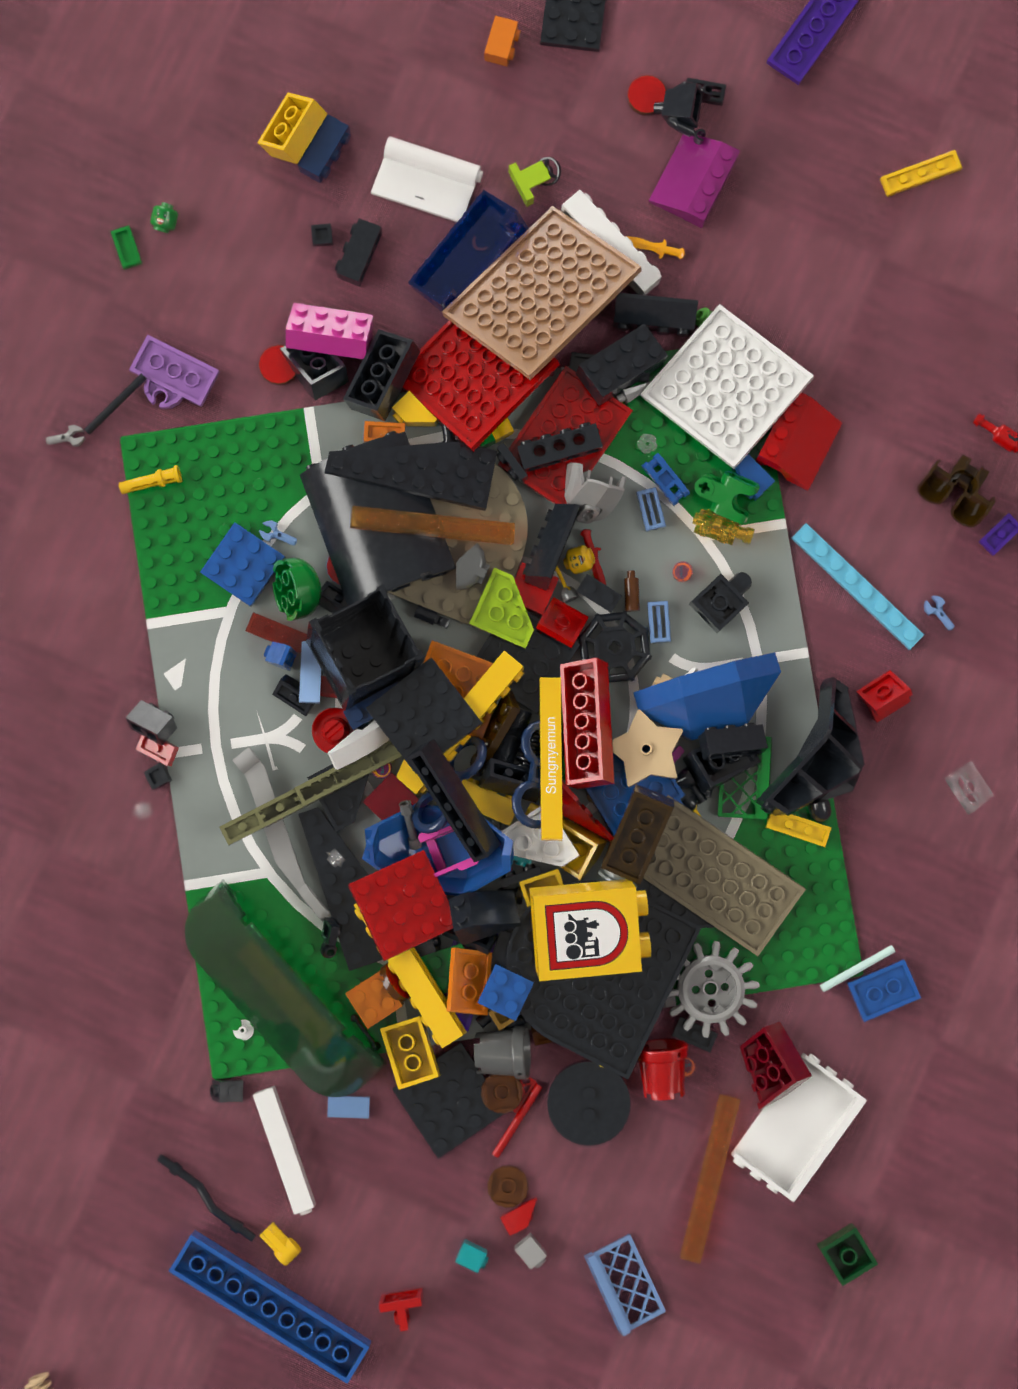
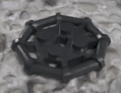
M624 610L617 613L595 614L593 620L577 638L580 644L581 660L597 657L608 663L609 673L611 668L623 667L626 673L610 674L609 683L634 681L645 664L652 659L648 639L649 629L642 626ZM620 620L619 626L606 627L604 622ZM624 622L636 630L637 633L632 635L623 628ZM600 625L602 628L600 634L595 639L590 638L589 636ZM639 636L642 652L636 651L635 638ZM587 642L594 644L595 656L589 658ZM612 642H616L621 647L617 650V653H613V650L609 649ZM634 655L641 657L630 670L627 664Z

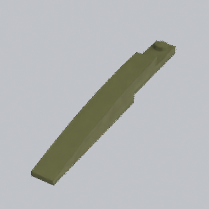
M389 740L357 761L338 770L332 768L279 797L225 823L219 828L228 846L380 769L402 757V755Z

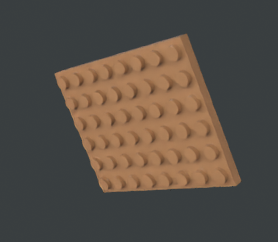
M552 206L452 301L442 313L445 318L531 380L642 269L639 264Z

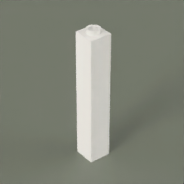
M274 1085L255 1092L253 1097L294 1215L300 1213L302 1216L312 1212L316 1202Z

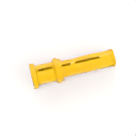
M174 465L171 469L163 471L158 469L154 474L119 482V489L123 495L158 485L159 487H165L169 483H181L182 476L178 465Z

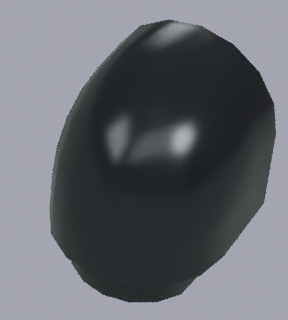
M828 799L807 806L811 818L816 822H825L831 816V806Z

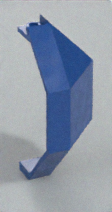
M774 652L732 661L679 676L633 692L638 710L640 709L652 722L662 727L682 729L681 737L688 741L699 739L698 737L704 732V729L709 727L723 729L728 725L742 727L744 724L749 723L778 678L781 670L776 653Z
M434 805L425 806L422 812L423 824L428 825L439 819L442 815L439 807ZM401 811L364 829L366 847L362 859L378 871L424 850L434 872H438L426 842H422L420 849H410L408 842L409 833ZM487 821L501 845L489 857L479 860L477 865L465 870L456 869L437 877L445 895L458 896L466 892H474L510 872L514 858L513 841ZM447 823V824H446L443 828H441V829H444V828L450 826V824ZM455 832L436 839L447 867L471 858Z

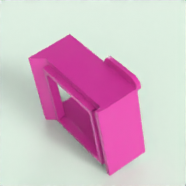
M451 826L430 834L421 833L418 836L420 843H427L438 871L434 873L435 877L443 876L456 869L465 870L477 865L479 862L474 863L472 858H469L450 867L446 866L436 839L454 832Z

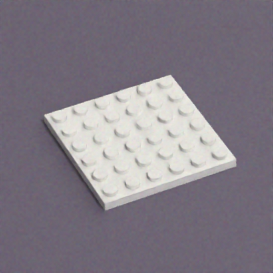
M719 304L644 389L641 397L735 469L813 380L814 375Z

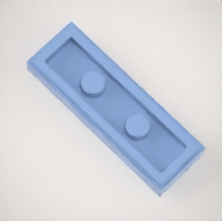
M302 641L299 703H320L321 668L306 641Z

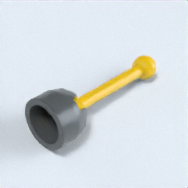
M557 566L555 571L564 587L561 596L564 603H569L577 599L579 595L574 587L567 586Z

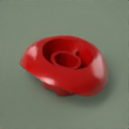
M341 708L325 709L314 719L312 725L313 740L318 748L325 753H328L354 731L343 713L344 710Z

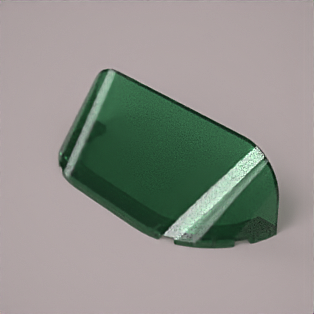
M222 879L194 905L187 917L185 941L190 954L308 1088L327 1097H343L356 1092L384 1068L387 1063L377 1051L369 1047L366 1048L354 1035L348 1038L342 1032L346 1029L345 1026L323 1004L252 922L248 925L246 924L243 917L247 914L236 901L237 894Z

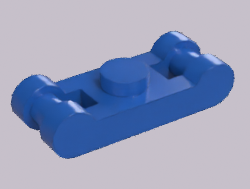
M659 453L655 454L650 462H645L641 465L673 506L678 504V500L682 497H687L690 494L686 486ZM659 465L662 469L656 473L654 468ZM676 486L678 491L673 494L670 489Z

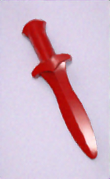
M584 529L580 532V535L583 537L585 546L592 549L595 557V563L592 567L593 576L606 585L605 576L598 560V551L601 548H594L591 530Z

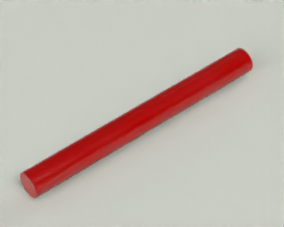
M538 1083L534 1085L492 1152V1155L497 1158L500 1157L543 1087Z

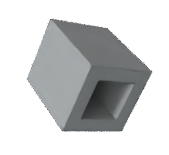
M531 1232L515 1245V1251L530 1270L533 1267L539 1268L546 1261L547 1252Z

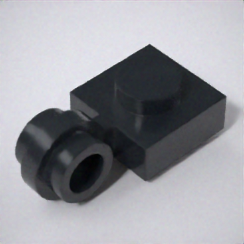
M325 917L321 934L324 942L321 945L320 953L325 958H333L337 952L336 942L340 936V926L333 917Z

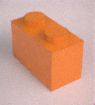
M495 15L484 52L485 61L508 67L509 60L513 61L516 50L513 48L514 42L519 41L521 30L518 29V21Z

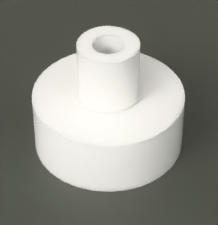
M241 1020L242 1026L236 1031L233 1030V1033L237 1039L240 1038L244 1041L252 1037L254 1027L251 1026L250 1021Z

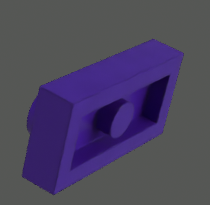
M1008 513L978 542L992 556L995 555L1018 533V521Z

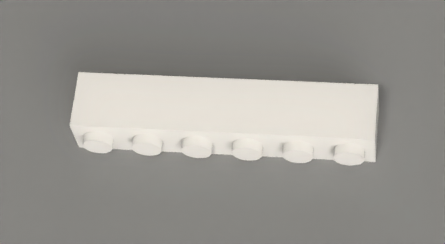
M579 190L562 204L561 212L641 266L642 271L628 284L638 295H646L659 284L662 277L659 269L647 261L643 252L636 250L633 242L627 236L624 237L620 233L619 227L606 218L605 212L593 204L591 197L587 193Z

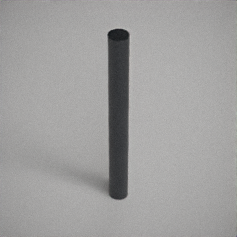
M141 373L84 430L91 434L147 379L145 375Z

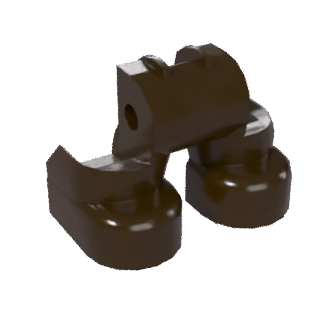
M963 454L950 472L947 473L938 466L941 462L939 459L931 466L930 470L918 484V494L929 503L935 505L942 504L952 492L953 487L958 485L964 489V492L953 505L950 511L951 516L956 522L965 527H976L988 515L996 502L995 497L988 501L978 494L980 487L990 472L982 466L979 470L970 465L972 459Z

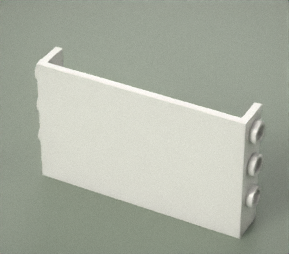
M803 1053L801 1058L812 1077L785 1097L763 1108L731 1152L735 1164L742 1169L746 1166L751 1170L749 1173L758 1181L761 1179L765 1180L768 1183L766 1187L775 1194L779 1191L792 1202L800 1195L867 1101L852 1089L854 1087L852 1083L845 1078L842 1081L835 1077L837 1075L836 1071L829 1066L823 1068L819 1065L821 1060L811 1053L809 1056Z

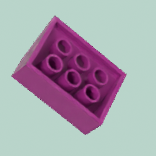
M683 134L648 202L702 228L738 159L740 150L721 141L699 135L697 136L704 141L698 145L694 142L693 136L688 137Z

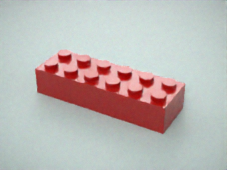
M596 657L560 664L566 785L575 789L614 784L608 663Z

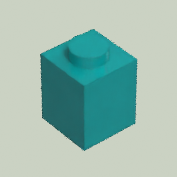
M464 1239L455 1262L478 1273L480 1268L484 1269L489 1257L486 1256L487 1249Z

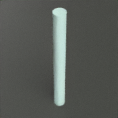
M892 945L824 982L820 985V988L823 992H826L895 953V949Z

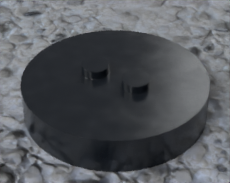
M590 1060L577 1061L564 1067L555 1076L548 1090L547 1108L553 1126L564 1138L578 1145L595 1146L610 1141L623 1129L630 1113V1095L622 1077Z

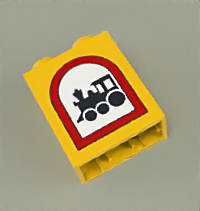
M628 879L529 888L535 968L539 981L642 972L641 958L651 957L649 933L639 932L638 916H648V900L645 890L636 891V886Z

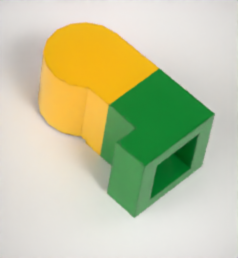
M508 417L479 445L480 447L487 448L515 432Z

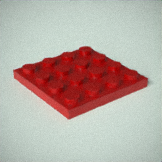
M424 850L348 885L383 961L453 929L449 901L438 878L434 875L435 872Z

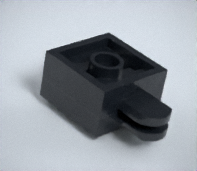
M740 572L728 581L720 574L689 605L718 633L749 604L742 595L751 587V577L747 573Z

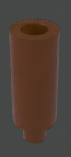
M634 570L627 571V578H624L625 611L627 612L640 611L639 578H635Z

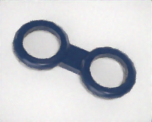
M540 720L530 723L522 734L521 749L525 758L530 762L528 781L521 783L515 789L512 797V809L515 817L521 824L534 829H541V820H533L523 812L521 799L527 789L540 790V758L533 753L530 747L532 734L540 729ZM561 731L562 760H563V758H564V737H563V732Z
M471 736L464 746L460 745L455 750L459 753L467 746L474 745L477 747V757L469 768L464 771H455L454 761L456 756L449 762L461 782L477 774L484 765L487 748L485 742L479 737ZM429 791L417 801L412 815L414 827L419 832L425 834L437 832L448 823L442 813L435 822L428 825L423 824L422 812L425 806L433 800Z

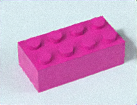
M293 303L286 326V348L364 359L373 334V315Z

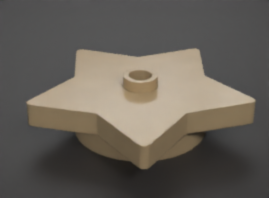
M640 709L637 710L629 731L612 740L613 753L624 762L629 788L651 775L671 779L677 778L672 752L683 730L679 728L657 727ZM644 746L650 747V751L648 753H644L642 751V748Z

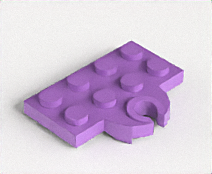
M150 335L146 336L129 369L130 372L138 376L141 373L145 375L147 379L144 384V392L153 405L156 403V396L159 393L166 394V399L159 405L160 409L174 408L183 399L202 407L220 373L218 369Z

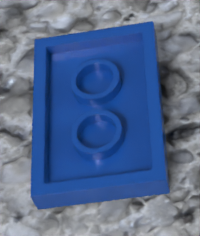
M905 959L847 983L863 1022L921 998Z

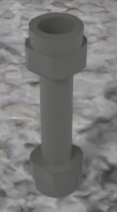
M402 801L399 803L401 815L405 818L409 833L408 842L410 849H420L422 843L418 839L419 835H417L412 821V813L414 811L411 801Z

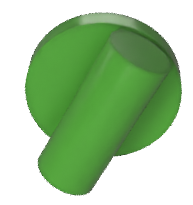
M708 308L698 310L695 325L700 327L713 311Z

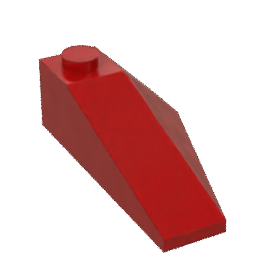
M562 781V816L611 842L614 837L593 817L589 809L579 802V798Z

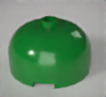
M300 558L278 560L273 567V571L276 572L275 582H272L280 612L286 613L288 621L310 616L316 611L321 600V582L315 569L307 561Z

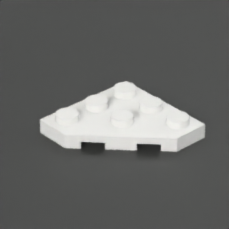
M541 806L527 816L533 820H541ZM519 820L501 831L513 841L514 856L561 867L580 856L564 829L562 841L541 840V829L529 828L521 824Z

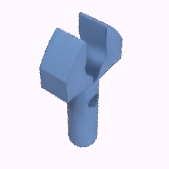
M272 520L263 522V525L271 527L273 533H265L259 530L265 541L270 542L271 539L277 538L290 545H296L297 538L279 531L277 522Z
M931 596L932 600L936 602V608H932L926 600L924 602V611L927 615H937L947 630H952L955 625L943 611V604L946 602L939 596Z

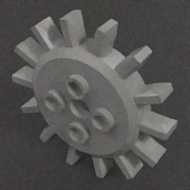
M719 941L713 942L712 954L705 956L699 943H694L693 950L696 954V959L691 962L686 959L684 969L677 978V988L672 989L668 996L669 998L678 996L680 1004L672 1007L669 1011L671 1016H676L683 1010H686L690 1015L684 1022L683 1028L688 1031L696 1020L702 1021V1035L706 1038L709 1037L711 1023H719L720 1031L725 1036L729 1035L726 1020L733 1016L738 1023L745 1025L747 1022L738 1013L739 1008L742 1004L749 1008L757 1007V1003L752 999L744 998L745 990L760 987L757 981L744 982L742 974L751 970L753 967L752 963L747 962L737 968L733 961L738 956L739 950L735 947L730 950L727 958L720 957L719 951L721 947ZM706 970L712 971L711 977L705 976ZM707 983H714L716 985L715 993L707 994L705 992V985ZM723 983L728 984V989L725 991L721 989ZM693 986L699 987L698 993L692 992ZM710 999L715 1000V1005L712 1007L708 1005Z

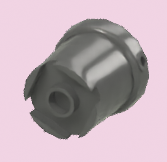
M517 1025L513 1029L476 1032L475 1038H480V1044H474L475 1068H480L476 1072L477 1074L514 1076L516 1079L528 1080L531 1067V1046L527 1025Z

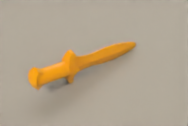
M627 236L633 242L635 248L654 251L660 255L659 259H662L664 254L676 256L680 260L685 256L684 248L669 247L665 239L662 243H654L638 237Z

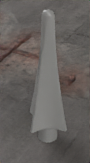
M652 381L623 389L621 394L615 396V399L620 402L625 401V404L641 395Z

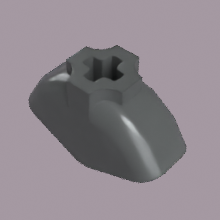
M478 543L459 558L456 563V590L468 589L477 583L482 585L488 573L490 565L486 564L484 551Z

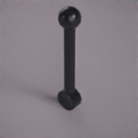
M353 1014L351 1021L358 1025L372 1043V1048L378 1051L381 1048L380 1044L375 1042L358 1020V1015Z

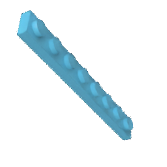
M807 523L791 538L908 650L924 636L914 624Z

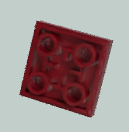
M391 772L363 803L381 820H384L400 812V802L410 800L411 804L414 805L419 799Z

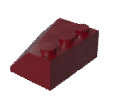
M781 1022L763 1027L740 1046L748 1072H751L754 1084H751L753 1092H757L759 1110L785 1097L812 1077Z

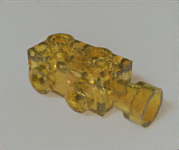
M701 509L700 513L695 512L692 524H695L693 533L730 545L733 544L735 538L750 545L755 529L750 527H740L739 523L722 517L710 509Z

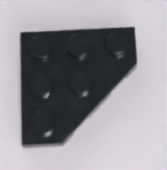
M331 764L307 778L310 780L334 768V766ZM369 774L319 800L336 832L355 822Z

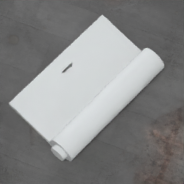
M389 136L384 149V159L371 194L462 224L476 183L481 182L483 171H481V166Z

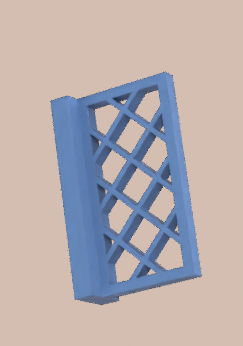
M630 1234L593 1253L590 1252L584 1255L613 1321L622 1336L631 1333L632 1329L666 1312ZM626 1241L629 1242L631 1247L628 1256L618 1253L620 1245ZM605 1252L612 1253L613 1257L610 1266L603 1264L599 1255ZM617 1255L627 1258L624 1270L613 1267ZM631 1260L638 1262L640 1266L637 1275L627 1272ZM612 1270L622 1273L619 1285L611 1283L610 1275ZM626 1275L636 1278L632 1290L622 1286ZM639 1280L648 1283L646 1295L636 1291ZM621 1289L631 1292L628 1304L622 1303L619 1300ZM635 1294L645 1297L641 1309L631 1306ZM648 1299L656 1301L659 1309L652 1313L645 1311ZM630 1308L640 1312L638 1320L631 1324L628 1319Z

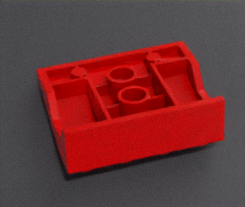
M801 392L774 423L755 461L759 465H768L781 472L787 481L808 491L842 422L812 397Z

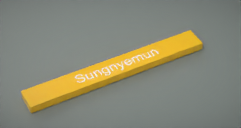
M540 677L541 840L562 841L561 678Z

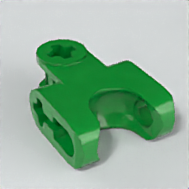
M724 471L722 478L708 473L695 483L696 493L713 501L710 508L712 512L739 524L747 521L749 513L739 506L737 495L753 496L758 493L760 488L759 484L731 471Z

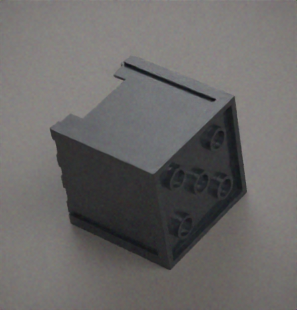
M384 584L376 587L375 591L367 594V597L330 616L327 614L319 619L314 618L308 623L306 643L344 711L395 682L399 683L421 666L424 659L422 651L416 647L387 594L388 590Z

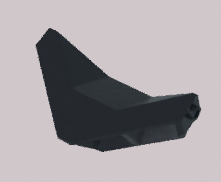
M836 678L824 679L820 686L818 719L797 757L757 799L756 803L761 806L764 812L775 816L784 814L789 816L805 806L854 790L865 762L849 696V688Z

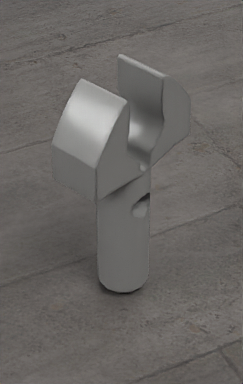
M76 425L68 426L69 430L67 433L47 437L46 443L51 445L69 441L73 447H77L86 438H73L72 436L75 433L84 432V430Z

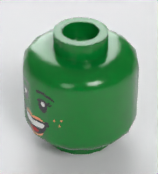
M162 202L161 205L153 207L150 223L154 226V230L169 234V231L175 230L179 214L173 209L174 205Z

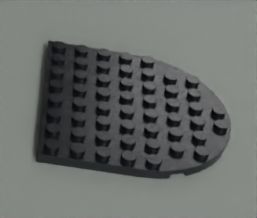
M577 881L568 884H579L600 881ZM648 900V916H638L639 932H648L651 942V957L641 958L642 972L539 981L535 968L530 905L520 917L521 925L513 929L506 953V969L534 982L520 1011L521 1015L536 1031L549 1040L629 1079L702 927Z

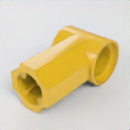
M274 1222L260 1234V1237L274 1251L276 1258L285 1266L302 1251L298 1243L292 1238H288Z

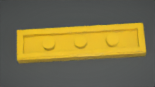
M956 150L884 175L880 178L886 196L889 197L960 171L963 167Z

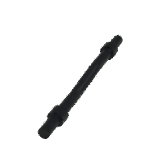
M161 1153L156 1161L168 1168L169 1173L175 1177L176 1175L193 1186L198 1191L211 1214L231 1227L230 1230L235 1234L239 1233L250 1242L253 1241L256 1235L244 1227L243 1222L233 1219L219 1209L202 1182L182 1169L183 1166L178 1162L174 1163Z

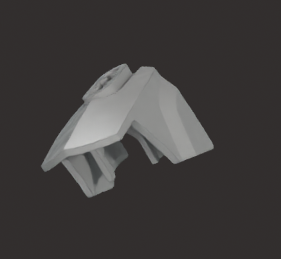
M568 463L564 497L567 504L580 505L577 521L589 524L593 521L603 520L613 511L625 491L623 488L627 478L622 476L617 485L614 486L612 485L613 477L610 476L608 484L590 479L591 470L583 473V464Z

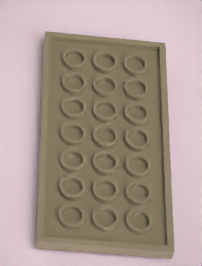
M667 795L666 797L674 800V809L643 878L759 956L804 893L805 887L679 801Z

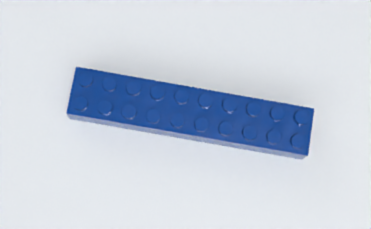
M196 1230L190 1235L169 1269V1272L346 1384L350 1381L370 1347V1339Z

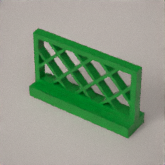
M766 737L768 748L758 755L761 763L758 764V770L753 775L746 771L745 773L749 778L741 785L733 778L732 780L738 788L730 795L725 791L724 784L719 787L718 817L768 820V813L764 812L761 806L752 798L756 795L757 801L770 786L772 737ZM755 775H757V782L753 778ZM752 779L757 785V791L749 796L742 787ZM741 789L748 799L739 806L732 796ZM725 793L728 797L723 800V796ZM730 799L737 808L732 813H723V804ZM749 800L756 806L755 815L746 814L741 808ZM738 810H740L743 814H735V813H736Z

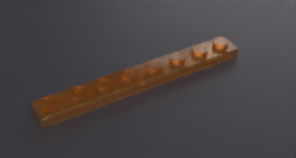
M352 506L350 528L506 545L514 544L515 523Z
M719 1093L679 1256L680 1259L701 1264L740 1104L739 1098Z

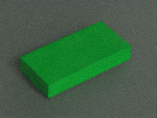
M130 225L110 231L122 268L127 270L142 265L143 262Z

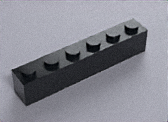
M433 739L420 745L407 756V759L473 862L475 863L489 857L501 843L436 741Z

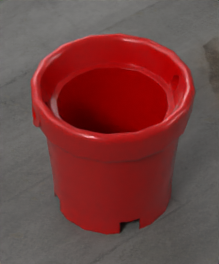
M677 1039L648 1040L645 1044L646 1048L644 1046L638 1058L644 1098L651 1094V1100L675 1099V1094L679 1092L680 1098L685 1095V1058L688 1056L689 1049L687 1042Z

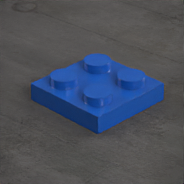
M495 964L477 1003L516 1021L534 982Z

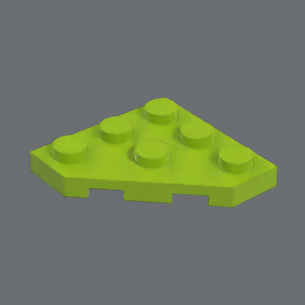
M494 568L469 624L526 649L534 629L513 575Z

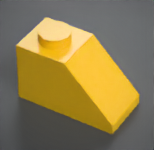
M410 391L392 407L394 413L392 416L398 423L403 422L406 426L435 427L438 425L437 418Z

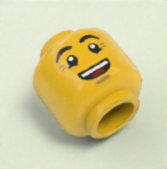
M580 545L568 549L566 558L563 561L567 570L570 569L573 574H580L592 569L595 557L591 548Z

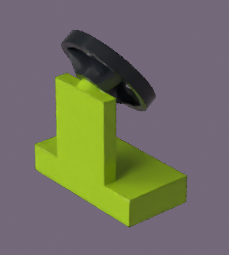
M544 157L539 162L521 171L516 162L509 165L508 173L526 207L534 204V196L530 189L540 184L552 186L560 179L561 166L555 158ZM549 159L556 164L557 175L553 173V168L549 165ZM551 177L556 178L552 183H544L550 180Z

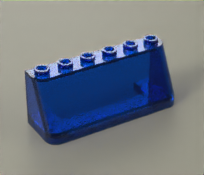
M483 190L412 276L408 284L442 312L529 228L515 208Z

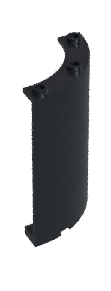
M392 431L385 434L384 437L356 446L348 445L343 447L342 450L410 445L405 432L397 433ZM327 458L319 463L308 465L306 471L300 474L348 606L367 597V594L375 591L376 587L382 584L385 585L388 592L391 590L396 592L409 587L411 582L420 579L423 582L444 576L456 569L430 498L325 474Z

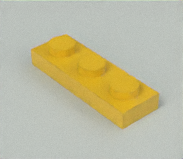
M769 814L765 827L822 847L826 846L831 827L793 814L789 816L785 814L777 816Z

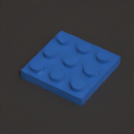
M234 522L200 573L252 607L274 575V564L286 557Z

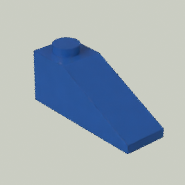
M749 454L735 468L737 474L755 481L760 486L758 493L755 495H745L750 500L753 498L756 501L775 482Z
M272 642L271 646L268 645L264 652L267 663L287 671L291 670L297 656V652L291 646Z

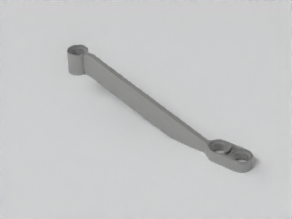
M248 747L234 758L233 762L246 776L256 807H259L276 797L265 766L252 749ZM283 819L265 827L264 830L276 864L323 922L325 917H330L331 914L305 883Z

